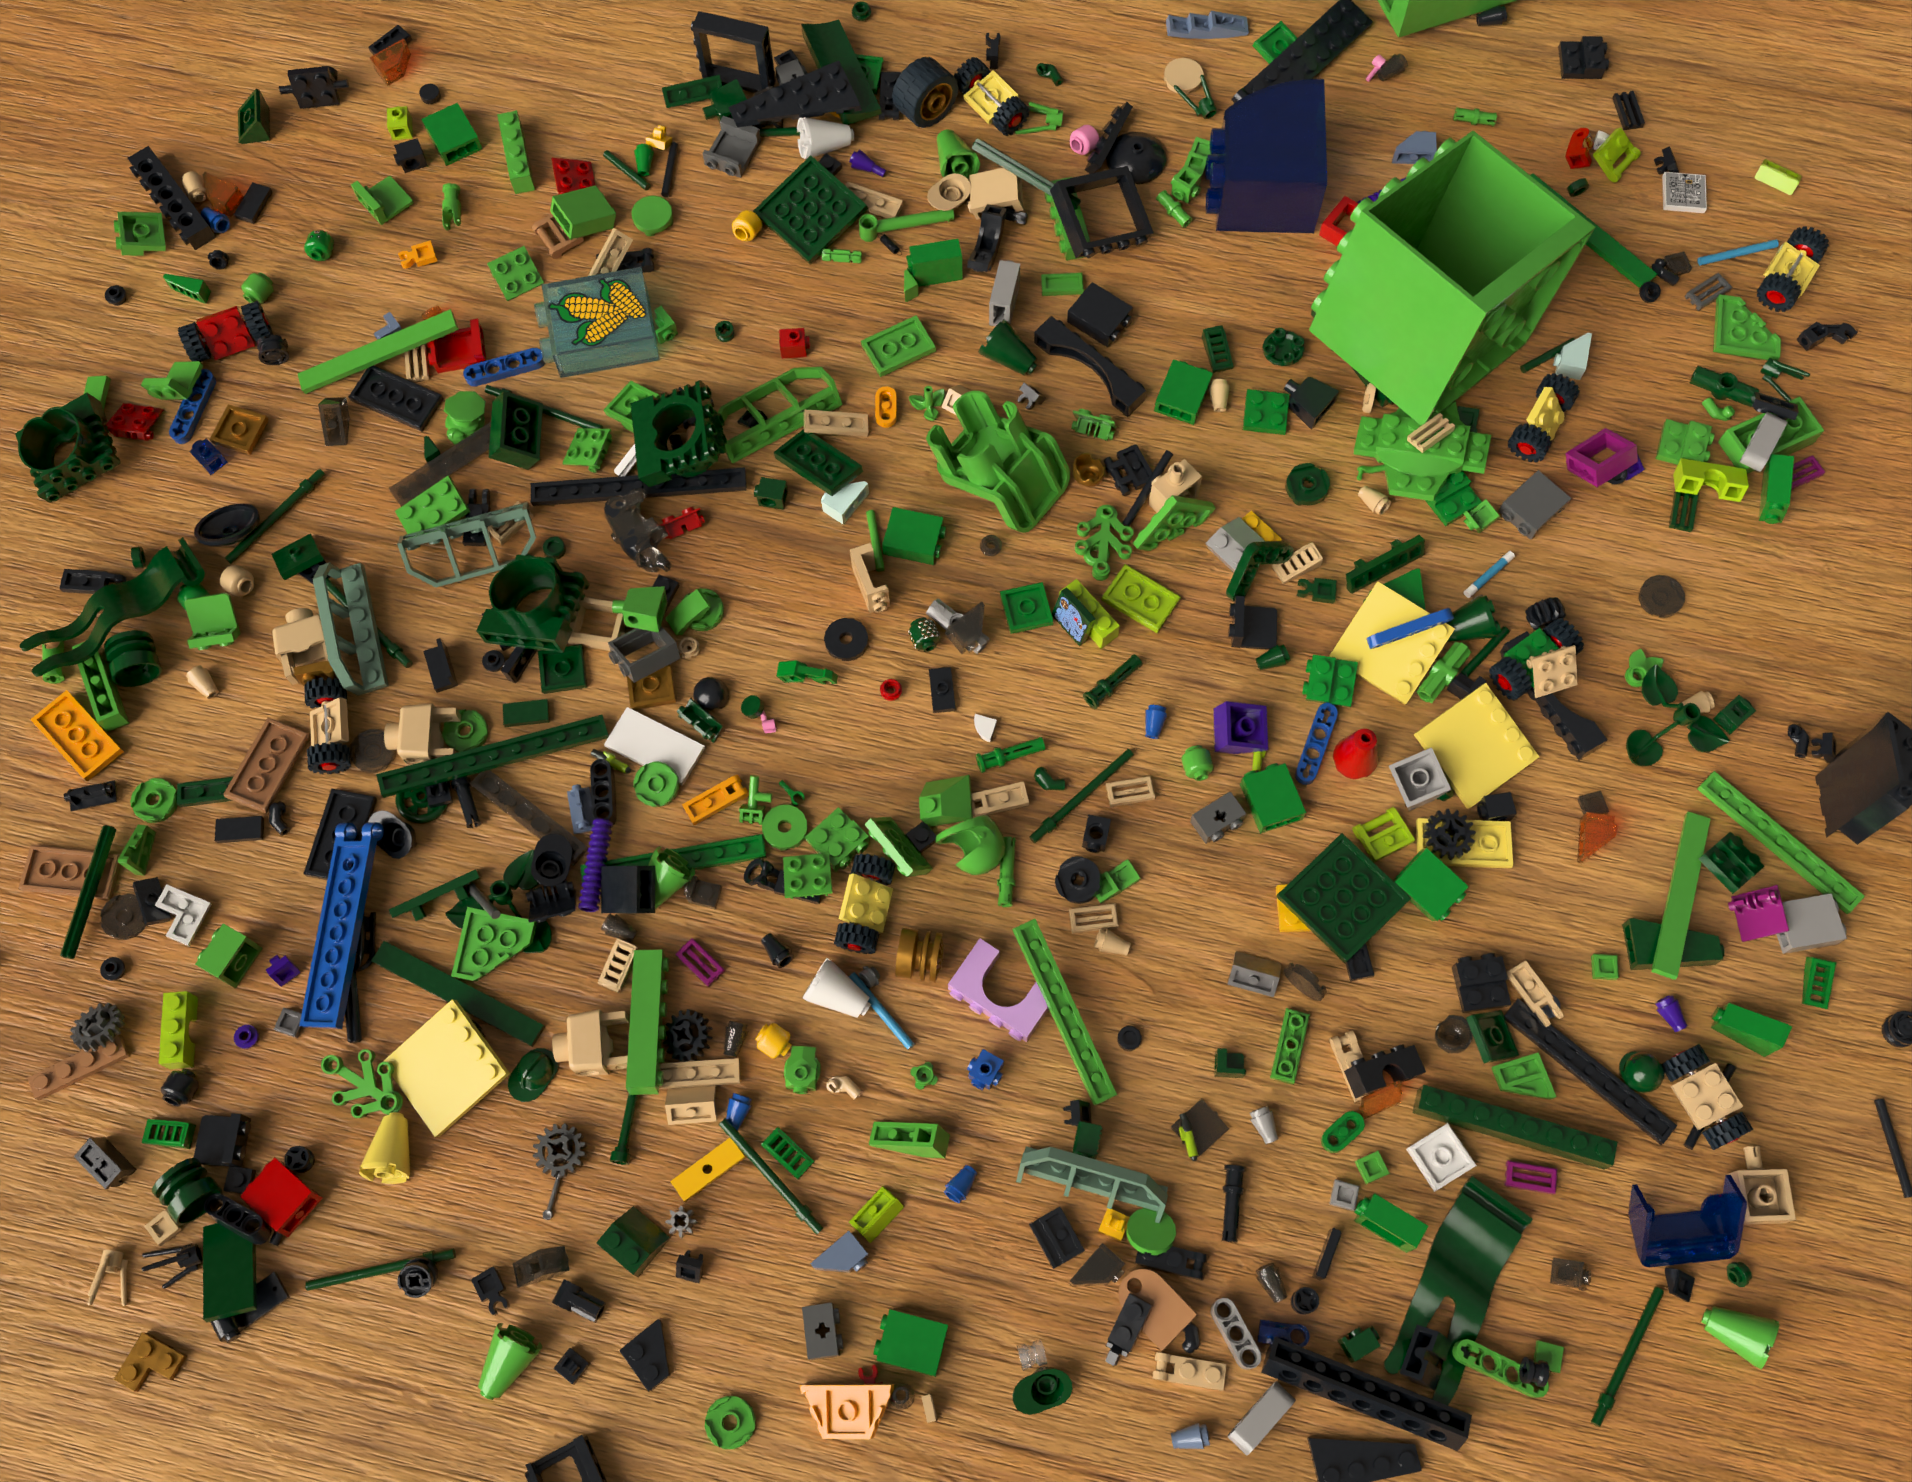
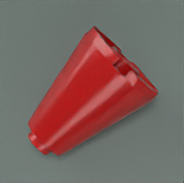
M1365 728L1360 729L1337 743L1332 756L1338 772L1350 779L1368 777L1373 773L1379 761L1377 737L1373 731Z

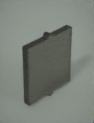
M1202 1099L1186 1112L1193 1129L1192 1132L1199 1156L1229 1130L1217 1116L1218 1113L1216 1111L1213 1112ZM1179 1119L1170 1128L1181 1139L1179 1132L1181 1123Z

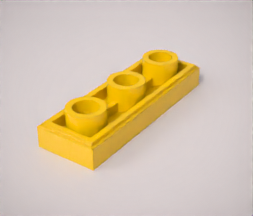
M728 1138L670 1182L683 1201L686 1202L742 1161L745 1156L732 1139ZM712 1166L711 1173L705 1174V1168Z

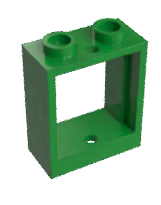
M1375 1193L1368 1198L1365 1196L1363 1201L1360 1200L1354 1210V1213L1357 1214L1354 1220L1356 1223L1405 1253L1418 1247L1428 1228V1225Z

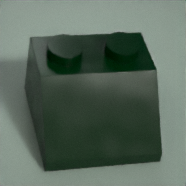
M633 1206L614 1221L596 1243L631 1274L639 1277L669 1241L670 1237Z

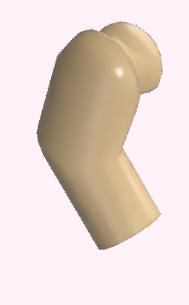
M848 1076L832 1077L826 1083V1088L829 1092H847L853 1100H856L863 1093Z

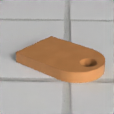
M1148 1269L1132 1271L1120 1284L1119 1302L1122 1308L1129 1293L1153 1305L1142 1331L1161 1351L1198 1315L1168 1282L1155 1271ZM1133 1278L1139 1279L1142 1283V1289L1138 1293H1133L1129 1289V1282Z

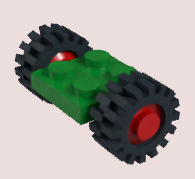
M1557 618L1545 628H1538L1508 650L1504 658L1489 670V676L1493 679L1492 683L1497 685L1496 689L1498 691L1501 690L1503 696L1506 695L1508 699L1517 700L1529 691L1531 687L1534 688L1533 668L1529 669L1526 664V660H1529L1530 656H1541L1543 652L1548 653L1549 650L1554 651L1562 646L1570 647L1573 645L1576 646L1577 655L1583 650L1582 636H1578L1579 631H1575L1572 624L1569 625V621Z

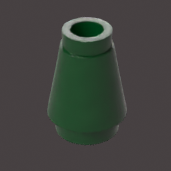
M1277 644L1258 658H1255L1261 671L1286 665V662L1290 661V656L1284 644L1281 646Z

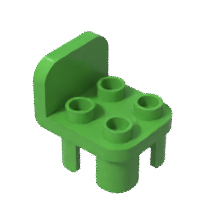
M981 391L967 392L960 396L953 404V410L964 429L953 443H950L943 428L939 425H934L927 434V443L938 461L937 470L945 483L994 502L1009 528L1026 533L1035 527L1066 490L1070 480L1069 466L1057 441L1046 432L1026 426L1017 406L1013 402L1006 401L1003 404V408L1009 418L1006 419L998 416L986 393Z

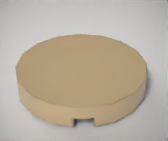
M1178 58L1169 62L1166 66L1164 82H1166L1169 90L1177 94L1178 92L1174 89V85H1177L1185 94H1189L1190 91L1194 90L1195 92L1202 85L1200 76L1204 73L1202 67L1196 61L1189 58Z

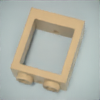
M585 597L584 600L579 601L580 610L574 613L576 616L575 622H571L569 625L573 631L568 644H582L583 647L610 651L608 642L626 634L623 614L615 613L618 615L612 638L580 633L586 609L613 613L612 601Z

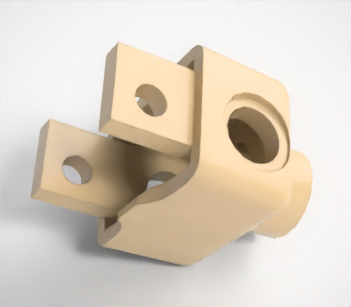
M298 608L289 611L285 616L287 624L277 626L272 630L276 657L282 663L284 675L292 685L299 683L298 679L294 676L293 667L303 666L323 659L328 661L320 615L313 616L312 610L308 608Z
M432 703L403 706L400 710L399 723H387L385 726V746L387 750H397L399 756L408 766L455 754L457 752L454 748H443L444 738L440 727L441 722H461V714L457 708H435Z
M600 1009L569 1015L567 1018V1032L553 1034L552 1047L555 1061H569L570 1069L578 1076L610 1075V1070L627 1068L628 1056L610 1058L613 1053V1040L608 1035L607 1026L629 1023V1015L625 1011L603 1013Z

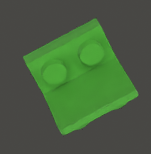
M391 176L386 177L370 189L367 186L363 187L358 181L351 184L357 199L380 225L413 204L410 196Z

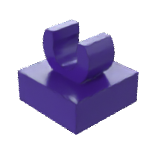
M275 955L269 960L272 965L266 969L268 975L281 987L301 973L298 967L286 955L281 959L278 955Z

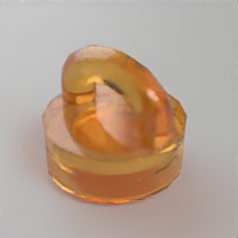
M435 305L422 313L421 317L423 320L443 313L439 305Z

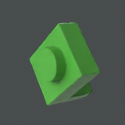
M1487 499L1469 513L1467 511L1463 513L1466 517L1464 520L1465 524L1471 531L1476 529L1478 533H1481L1500 518V515Z

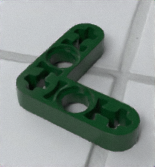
M1285 541L1250 543L1243 551L1226 590V596L1233 602L1236 596L1246 597L1260 565L1286 563L1293 555V547Z

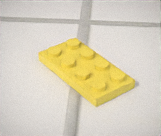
M1418 818L1416 820L1417 853L1423 848H1428L1430 851L1433 849L1432 846H1425L1429 839L1423 838V834L1427 831L1424 829V825L1429 823L1426 818ZM1465 820L1466 823L1472 822L1473 825L1470 830L1476 831V834L1471 837L1475 842L1472 846H1469L1471 848L1467 854L1463 852L1461 858L1454 855L1452 860L1448 859V855H1444L1442 859L1439 858L1440 853L1438 851L1434 853L1446 866L1512 868L1511 821ZM1442 822L1438 823L1435 826V829L1441 827ZM1463 840L1457 842L1456 847L1460 846Z

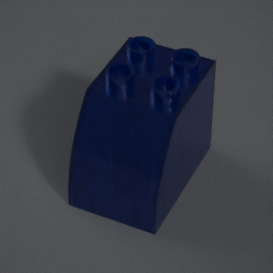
M1324 79L1289 81L1255 91L1225 110L1222 128L1211 129L1210 154H1207L1205 178L1210 180V188H1207L1205 210L1206 214H1216V231L1314 234L1327 187Z

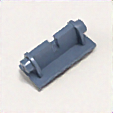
M579 784L573 785L572 790L567 791L575 835L591 831V828L594 827L592 822L595 819L592 815L590 787L581 788Z

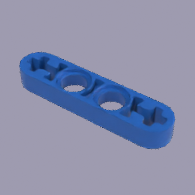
M530 348L467 366L464 369L463 376L470 386H479L542 368L545 364V357L539 348ZM534 356H537L536 361H533ZM512 361L520 362L516 368L509 367ZM493 366L500 368L495 374L489 373V369ZM473 373H476L475 378H472Z
M201 370V375L194 384L192 394L188 399H183L173 420L169 434L178 444H185L190 441L213 392L216 378L210 370ZM202 394L200 400L192 401L194 395ZM187 412H194L190 419H184V415Z
M1446 608L1367 637L1366 640L1369 648L1375 649L1453 620L1454 617L1451 609Z
M1331 703L1320 705L1313 720L1295 771V778L1302 785L1311 784L1318 773L1338 715L1337 708ZM1328 710L1330 711V716L1328 717L1326 724L1321 723L1324 717V712ZM1322 729L1326 733V737L1318 739L1314 736V731ZM1307 750H1317L1319 757L1316 759L1309 758ZM1307 764L1311 765L1307 778H1304L1302 772H1304Z

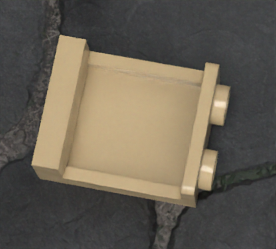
M1005 168L969 175L971 192L968 209L970 213L974 214L976 220L981 219L980 212H983L987 204L998 207L1012 205L1015 212L1024 211L1022 179Z
M871 543L850 549L852 569L869 613L883 612L890 607L889 590L887 585L874 588L868 572L876 569Z

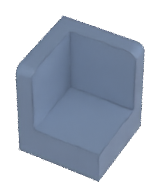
M391 312L383 315L387 326L374 333L377 340L402 330Z

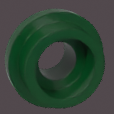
M857 2L852 8V16L858 21L867 20L871 16V8L866 2Z
M1742 1262L1728 1264V1279L1738 1287L1747 1286L1752 1279L1748 1266Z

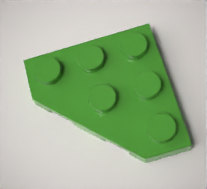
M1719 294L1716 299L1713 352L1763 360L1772 358L1778 361L1781 353V338L1776 333L1772 334L1765 327L1766 323L1755 312L1752 314L1747 309L1746 303L1741 297Z
M1172 495L1165 501L1160 511L1151 518L1150 523L1145 529L1140 531L1133 544L1137 549L1151 551L1158 547L1157 543L1166 538L1170 541L1184 534L1183 529L1192 525L1197 527L1203 524L1216 507L1209 501Z
M467 907L451 976L478 981L530 946L533 942L537 922L529 923V919L501 913L498 919H493L485 910Z

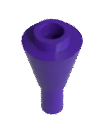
M860 149L858 152H853L849 161L852 163L851 168L873 172L881 177H884L887 171L876 165Z

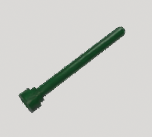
M628 1093L618 1147H615L614 1151L611 1152L610 1162L629 1165L631 1154H629L627 1147L638 1095H630Z

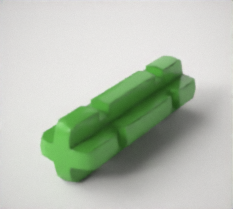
M825 248L822 251V260L831 261L833 259L835 262L850 263V261H853V263H861L862 252L855 250L850 252V250L841 249L831 251V249Z

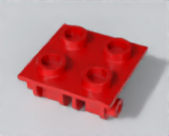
M551 158L558 195L595 186L590 161Z
M123 403L107 422L106 426L109 428L110 434H113L115 437L138 438L149 441L154 437V432L150 431V427L164 409Z

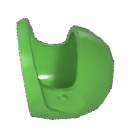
M989 815L966 820L944 830L936 836L937 844L955 843L963 850L964 858L955 865L961 871L970 875L986 874L995 869L1003 859L1006 849L1004 836Z

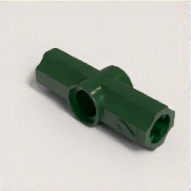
M1701 366L1696 367L1690 379V384L1711 391L1716 399L1725 400L1728 398L1749 407L1752 406L1751 398L1754 392H1759V389L1739 382L1732 373L1719 374Z

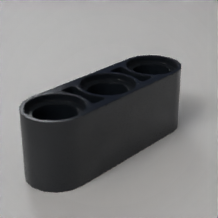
M598 759L590 767L592 815L596 820L600 819L599 817L603 812H610L608 817L604 819L611 821L614 825L617 819L615 774L607 760ZM607 769L606 774L598 775L600 770ZM608 790L606 796L599 797L601 791Z
M214 1193L206 1198L203 1206L204 1210L216 1223L256 1245H261L269 1240L272 1233L271 1227L258 1214L220 1193Z

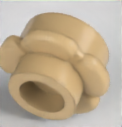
M686 637L681 640L678 651L682 654V657L689 659L699 654L700 644L696 639Z

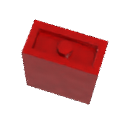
M478 318L470 320L471 327L459 329L427 343L428 348H431V353H428L430 366L435 367L437 373L461 370L472 364L487 361L484 333Z
M275 1157L264 1166L263 1171L253 1182L248 1184L240 1196L276 1232L286 1237H289L323 1199L321 1195L310 1189L284 1162Z

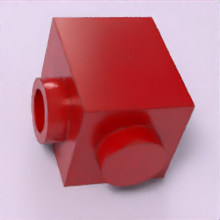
M779 329L782 359L807 357L806 349H810V337L805 336V329Z

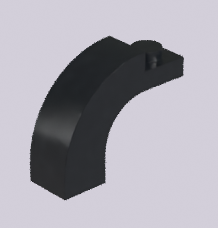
M986 205L982 212L976 246L968 259L967 268H972L976 272L991 271L1002 238L1006 208Z

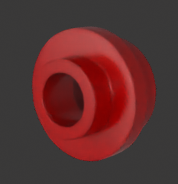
M885 680L880 686V694L885 700H897L902 694V686L897 680ZM893 688L895 692L888 693L887 690Z

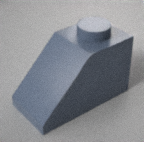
M1414 132L1396 147L1392 163L1415 164L1422 157L1426 158L1429 162L1433 160L1437 151L1436 132Z
M848 1231L810 1264L815 1270L851 1273L855 1270L858 1272L868 1263L866 1259L869 1255L852 1233Z

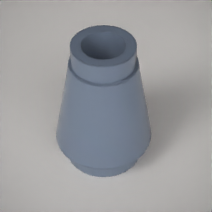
M1196 1423L1171 1433L1174 1449H1204L1205 1446H1210L1206 1424L1200 1425V1423Z

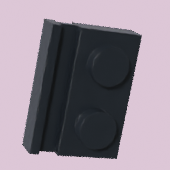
M1061 1207L1054 1209L1029 1224L1053 1269L1085 1251Z

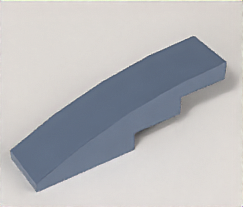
M1211 11L1208 16L1189 13L1187 18L1168 15L1166 19L1167 36L1218 39L1246 36L1249 33L1247 17Z

